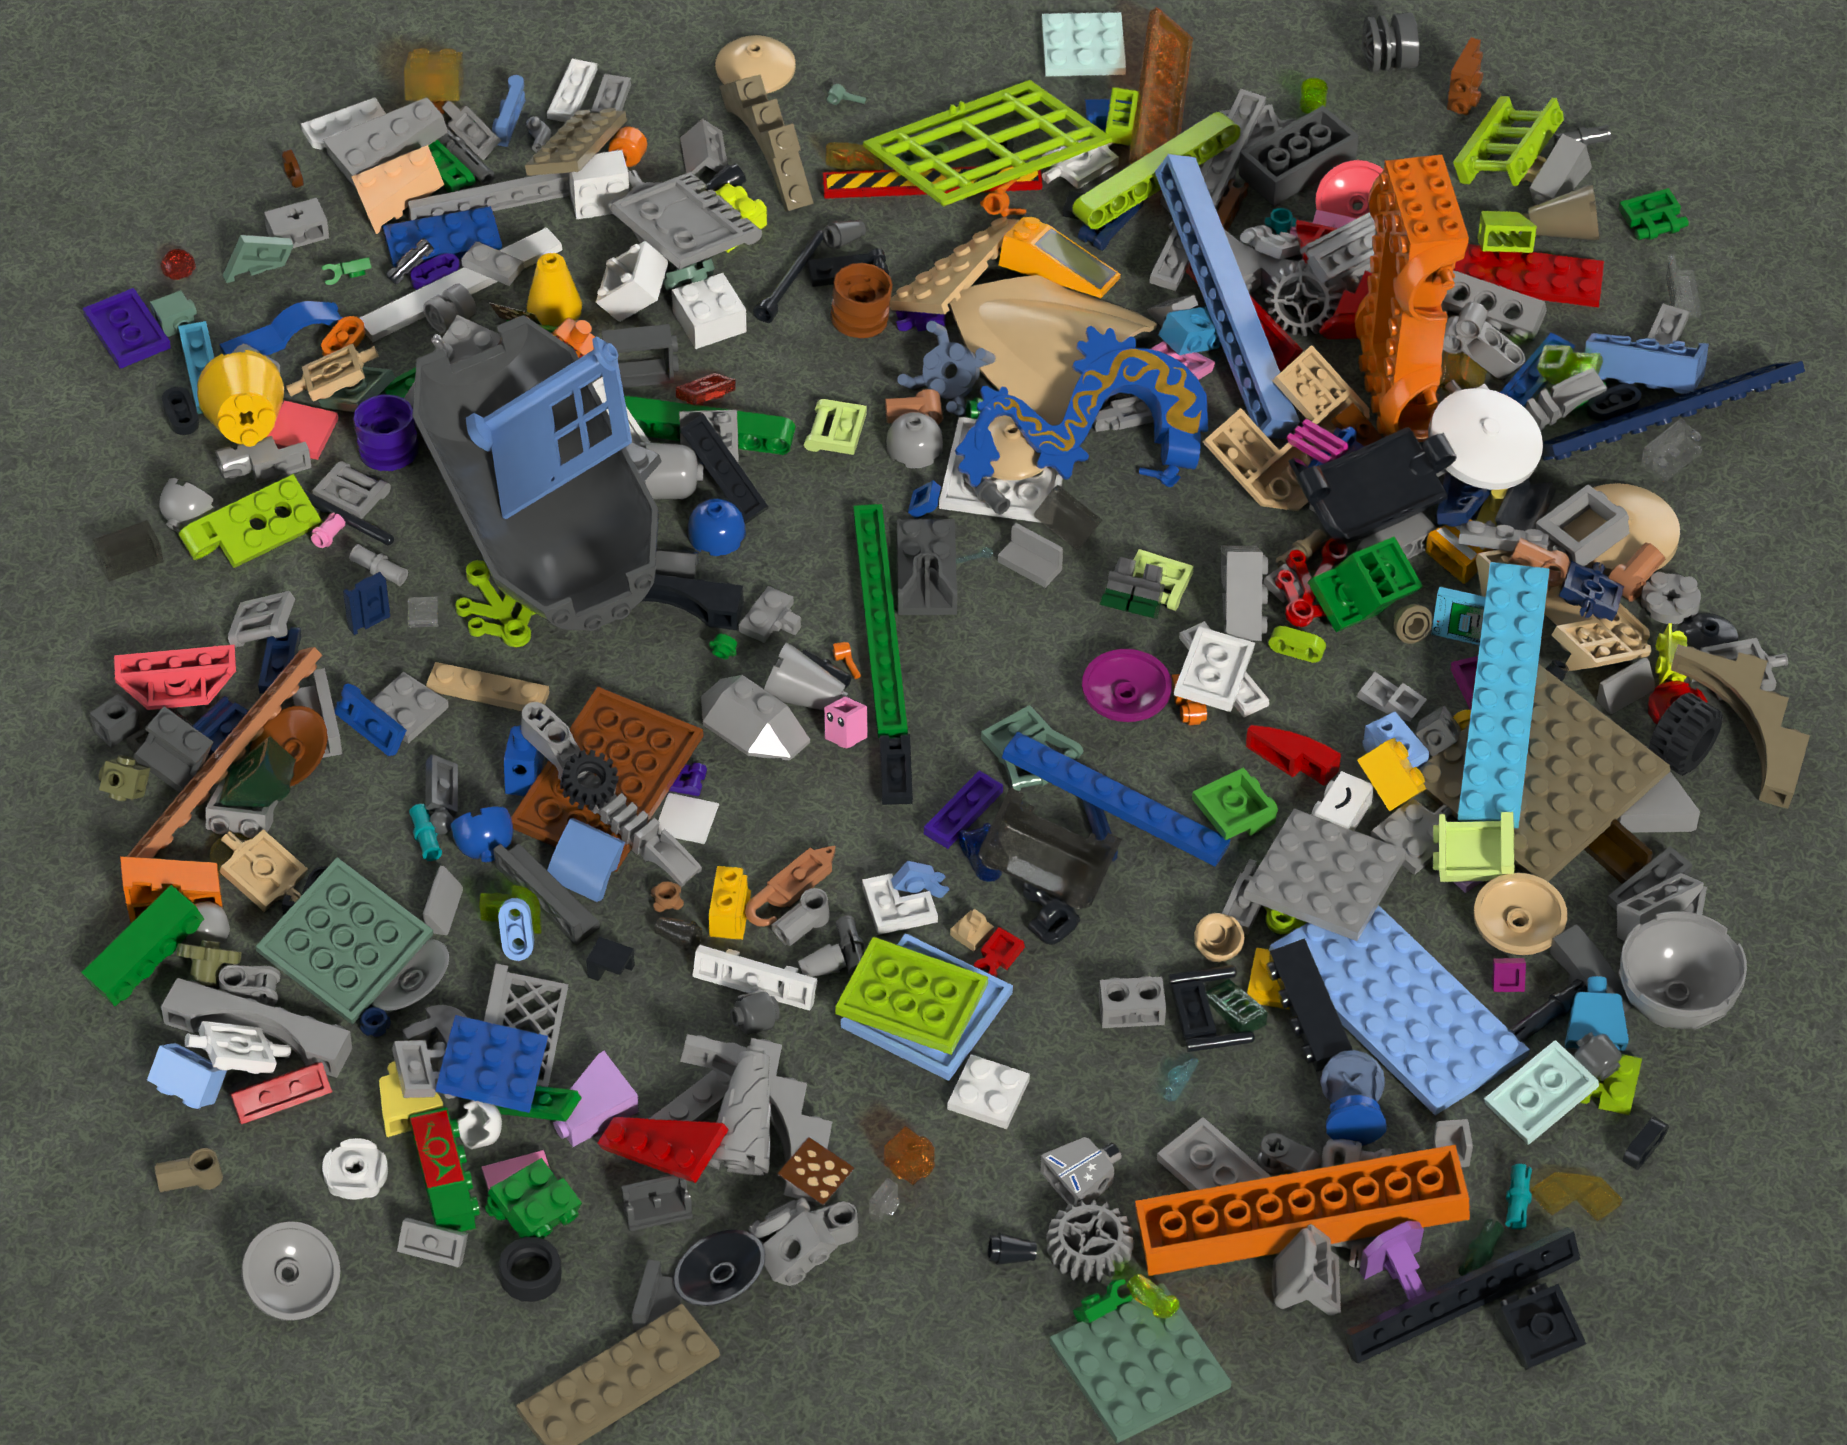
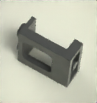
M164 706L146 727L145 730L149 732L148 737L133 758L140 765L151 768L150 772L180 793L203 766L213 741Z

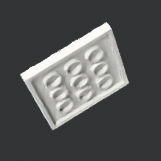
M959 417L939 500V509L1053 524L1063 478L1055 468L1046 467L1039 474L1022 480H1002L986 477L993 480L997 484V489L1010 500V507L1003 514H996L985 501H980L976 497L975 491L963 481L964 473L958 471V466L964 460V457L957 455L955 449L962 443L967 432L975 425L977 419Z

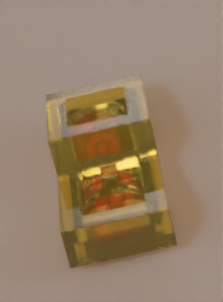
M835 142L828 143L826 146V165L843 172L853 171L855 167L863 171L884 170V162L867 150L864 145Z

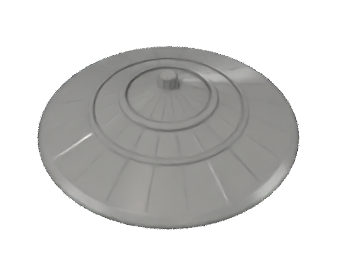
M429 939L371 1005L382 1010H397L412 1005L425 997L436 987L447 970L449 963L447 947L438 940Z

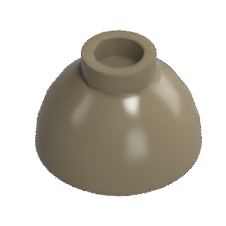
M1409 604L1395 612L1393 626L1396 635L1402 642L1407 644L1420 642L1431 631L1433 616L1426 607L1419 604Z

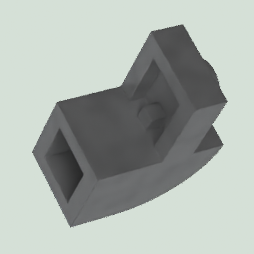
M447 1005L426 1008V1020L415 1022L408 1028L403 1029L404 1041L425 1040L427 1049L433 1047L438 1042L445 1043L447 1047L455 1015L466 1018L467 1016L459 1009Z

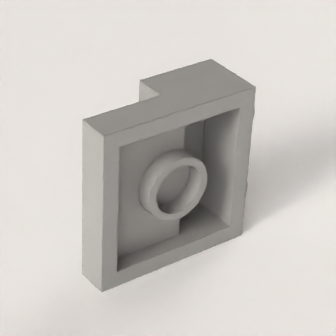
M223 779L206 806V829L212 830L217 834H226L229 831L241 833L248 838L255 837L263 829L268 833L273 823V811L281 797V786L270 784L266 801L240 800L245 781H239L236 788L237 781L235 780L234 788H232L234 780ZM247 784L245 786L248 787L245 790L246 795H242V798L247 796L258 797L255 799H265L268 785L265 787L256 786L258 784ZM255 787H257V788H256V792H258V793H256V795L253 796V793L250 792V791L253 790V792H254V791H255ZM244 801H251V805H241V804H245L246 802H244Z

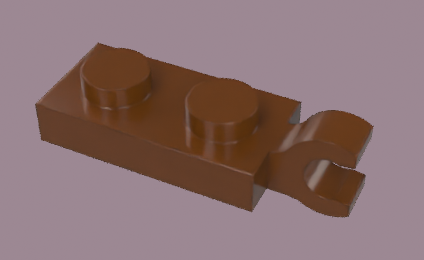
M1233 178L1228 182L1227 196H1222L1220 199L1217 213L1223 229L1227 232L1240 210L1242 200L1248 195L1249 184L1245 182L1242 188H1235V179Z

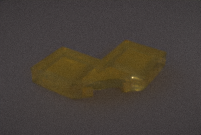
M1554 1172L1531 1188L1532 1196L1551 1216L1574 1200H1577L1599 1221L1621 1206L1623 1200L1601 1177Z

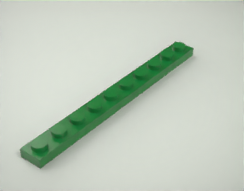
M882 504L853 506L877 736L878 738H880V735L901 737V734H908L883 507Z

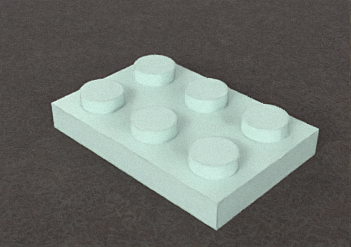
M1554 1040L1486 1096L1484 1100L1485 1104L1529 1145L1598 1088L1599 1081L1564 1047Z

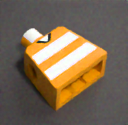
M1487 521L1484 523L1487 526L1496 527L1495 524L1491 521ZM1444 525L1428 533L1426 553L1463 584L1468 582L1478 572L1476 563L1478 553L1493 551L1491 548L1458 544L1461 525L1455 527Z

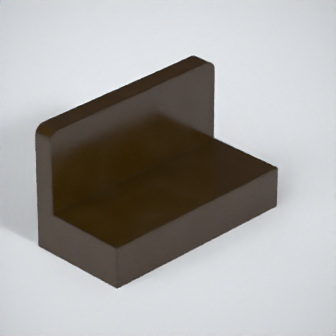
M1616 819L1612 820L1610 826L1584 849L1621 884L1625 883L1651 862L1653 854L1651 849Z

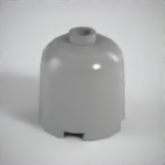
M640 442L641 447L658 453L662 460L658 467L644 481L652 498L684 499L691 496L696 490L697 481H703V464H697V456L693 449L679 444Z

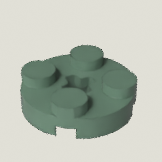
M712 258L704 259L682 269L676 267L675 271L672 272L666 270L662 285L665 286L666 290L682 286L683 283L688 282L689 278L692 283L707 279V276L714 274L713 270L715 267Z

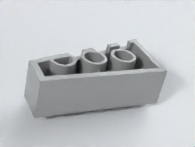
M426 97L323 139L329 157L356 188L352 176L430 145L446 134L448 130L443 115Z

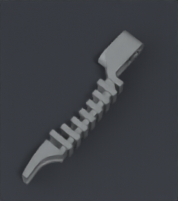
M1591 368L1552 386L1550 395L1547 389L1541 391L1537 403L1533 397L1527 400L1525 409L1532 415L1541 431L1545 428V425H1553L1557 419L1564 418L1583 402L1605 392L1607 387L1594 368ZM1444 469L1436 475L1439 477L1448 471Z
M531 702L525 705L522 710L521 734L556 766L559 771L558 778L561 780L567 760L570 761L571 756L574 754L578 757L581 750L572 736L569 727L544 704ZM585 771L578 775L579 783L585 788L595 789L601 784L600 778L592 772ZM614 792L608 804L605 802L604 806L599 809L595 805L594 810H591L594 814L598 813L601 816L600 820L605 825L608 823L611 826V831L616 835L619 833L622 836V841L626 845L630 844L635 854H640L645 861H651L660 866L681 887L695 874L701 872L702 867L666 829L661 831V838L658 836L659 821L653 818L647 824L648 814L642 811L637 816V806L632 802L627 807V797L622 793L617 797Z

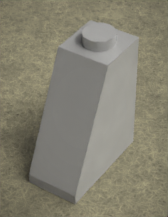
M1564 134L1561 135L1529 187L1533 201L1536 204L1572 192L1592 168L1586 144Z
M1670 771L1620 816L1617 821L1631 833L1692 832L1697 829L1700 811Z

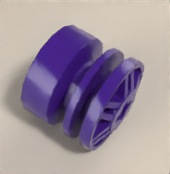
M378 395L368 398L357 407L353 420L358 437L359 455L364 464L369 468L379 471H393L404 468L413 462L418 455L419 443L415 430L416 423L413 418V408L408 401L395 395Z

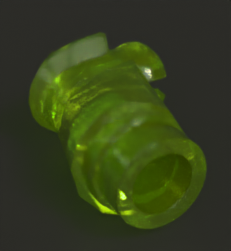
M1137 1274L1129 1280L1127 1288L1130 1290L1132 1298L1142 1305L1149 1307L1156 1318H1170L1178 1311L1180 1304L1177 1297L1174 1295L1166 1296L1163 1292L1164 1290L1155 1285L1150 1279L1145 1278L1142 1274Z

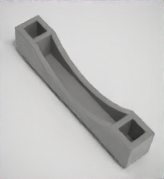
M177 978L161 1006L164 1024L191 1033L199 1031L202 1021L262 1028L264 1033L290 1045L306 1066L321 1061L326 1074L336 1078L353 1049L350 1031L340 1025H329L317 1021L310 1016L290 1013L284 1008L261 1004L255 999L235 996L226 990L209 988L193 980L187 981Z

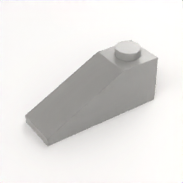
M1679 873L1618 904L1617 938L1625 941L1636 925L1639 923L1643 925L1655 919L1656 914L1684 911L1704 888V883Z

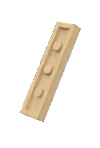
M435 662L426 683V687L439 694L522 711L525 705L531 702H539L545 705L549 695V686L439 662Z

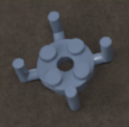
M929 321L926 328L937 336L939 345L924 356L923 375L912 378L906 374H900L897 381L900 385L911 390L927 386L928 389L937 391L941 398L953 400L947 403V411L963 417L966 415L963 397L968 395L973 389L972 387L980 374V367L994 363L996 357L993 353L983 348L977 349L974 354L967 347L959 343L950 342L947 329L935 321ZM955 364L957 366L956 375L953 378L947 379L945 375L947 366Z

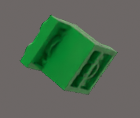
M1395 536L1351 554L1334 569L1319 574L1308 581L1310 588L1336 633L1379 615L1396 600L1413 594L1423 587Z

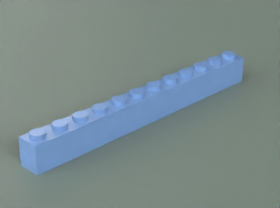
M1168 154L1156 169L1155 174L1250 419L1268 438L1285 439L1300 421L1292 402L1272 381L1280 373L1196 158Z

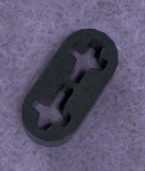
M1655 1116L1652 1117L1627 1148L1623 1156V1162L1636 1170L1640 1169L1663 1141L1669 1125Z

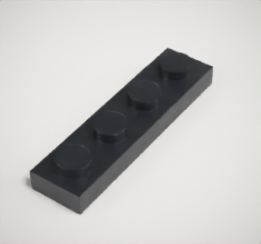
M704 413L679 429L729 502L733 503L740 510L745 524L769 508Z

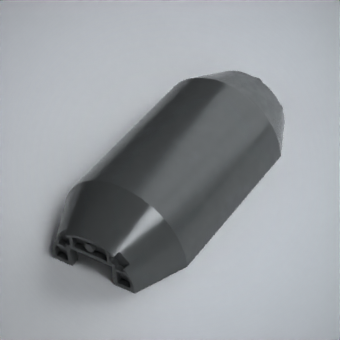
M522 315L497 326L502 344L450 365L444 348L417 358L413 418L498 588L504 594L548 622L566 630L595 631L612 621L626 618L631 610L643 600L654 584L659 520L658 507L627 448L624 447L513 516L505 519L502 517L492 450L487 452L478 447L471 440L467 431L466 417L476 413L485 418L578 360L579 358L575 350ZM592 382L580 389L585 414L602 404ZM574 393L552 406L556 432L578 419ZM606 410L586 422L590 448L612 435L610 417ZM579 427L557 440L561 465L584 452Z

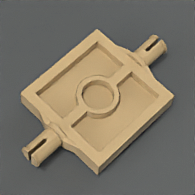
M354 344L348 345L302 366L303 375L301 380L286 385L291 397L307 390L313 402L318 399H326L332 396L334 392L345 387L355 386L360 380L364 379L365 376L362 369L364 363L379 357L375 346L359 353Z
M264 829L253 839L241 842L231 831L223 836L221 841L234 851L232 857L220 868V873L264 912L276 901L283 899L285 895H291L292 901L297 902L301 894L294 887L307 874V867Z

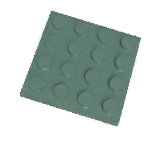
M337 857L255 947L256 952L353 1025L432 937L433 929Z
M1164 1283L1134 1296L1129 1303L1118 1305L1117 1309L1091 1323H1084L1082 1321L1050 1336V1345L1116 1444L1231 1388V1380Z

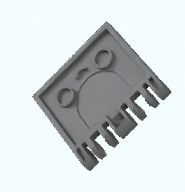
M692 172L615 201L611 206V212L678 269L685 268L743 243L751 245L756 243L762 236V230L748 218L740 219L741 213L737 209H734L731 204L714 190L706 191L707 185L700 181Z

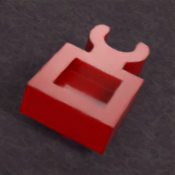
M998 927L981 949L982 956L985 958L977 960L973 966L980 970L988 969V974L997 977V969L1001 966L1008 970L1025 948L1024 941Z

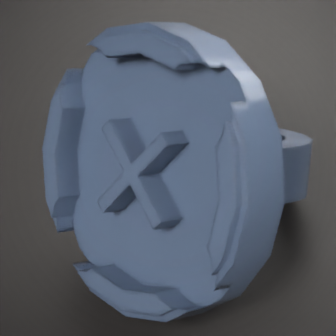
M1356 1050L1342 1051L1333 1056L1323 1069L1321 1077L1322 1092L1326 1099H1329L1332 1103L1349 1095H1362L1378 1102L1385 1087L1384 1072L1378 1062L1367 1053Z

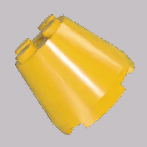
M250 350L227 355L221 354L205 366L197 383L198 401L203 414L227 439L251 447L270 434L284 399V386L280 372L270 359Z

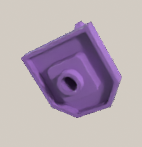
M1406 1221L1381 1233L1363 1250L1359 1273L1364 1280L1386 1269L1393 1279L1398 1278L1409 1301L1427 1293L1416 1272V1269L1420 1267L1414 1257V1254L1420 1251L1424 1231L1419 1222Z

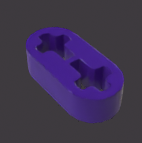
M445 253L414 267L411 271V284L413 288L418 290L460 270L458 257Z

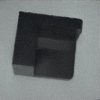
M599 937L586 959L588 978L599 981L605 970L618 975L622 974L624 969L632 971L635 966L634 949Z

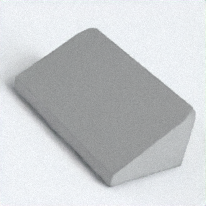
M1646 657L1600 682L1597 702L1609 714L1619 711L1655 690V682L1649 660Z
M440 866L437 870L423 911L424 923L433 929L434 934L447 935L449 933L463 891L462 885L445 866Z

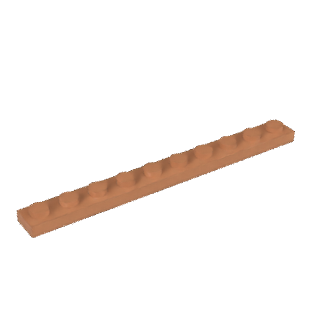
M315 647L302 649L295 655L126 857L155 859V854L172 842L174 838L172 834L177 828L184 826L191 819V811L208 799L210 796L209 790L214 784H218L227 776V768L232 762L235 763L246 753L245 747L248 743L254 741L263 733V725L279 714L282 710L280 705L284 700L292 697L299 690V682L315 671L317 668L315 663L322 656Z

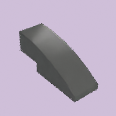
M1577 924L1552 938L1550 954L1569 973L1568 981L1570 983L1580 979L1583 983L1578 986L1579 989L1583 985H1586L1588 988L1589 977H1605L1607 979V993L1621 995L1624 1013L1633 1007L1613 969Z

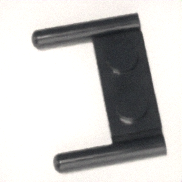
M1230 965L1168 975L1187 1052L1254 1042L1255 1034L1252 1031L1216 1035V1028L1203 982L1234 978L1237 975L1235 966Z

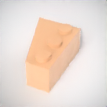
M428 145L352 176L376 234L383 230L382 226L393 217L398 219L403 215L402 211L408 207V201L426 198L444 185Z

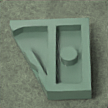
M240 235L223 273L226 283L235 281V275L248 271L252 276L266 270L285 266L294 246L291 239Z

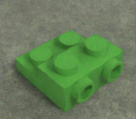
M1244 767L1192 793V800L1224 840H1228L1244 831H1247L1251 836L1276 823L1278 808L1275 801L1271 797L1266 796L1258 780L1254 776L1251 777Z

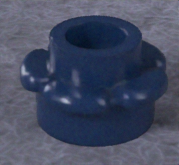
M376 1007L370 1008L363 1013L360 1019V1024L362 1025L360 1029L367 1036L380 1037L386 1033V1029L390 1028L391 1020L384 1010Z

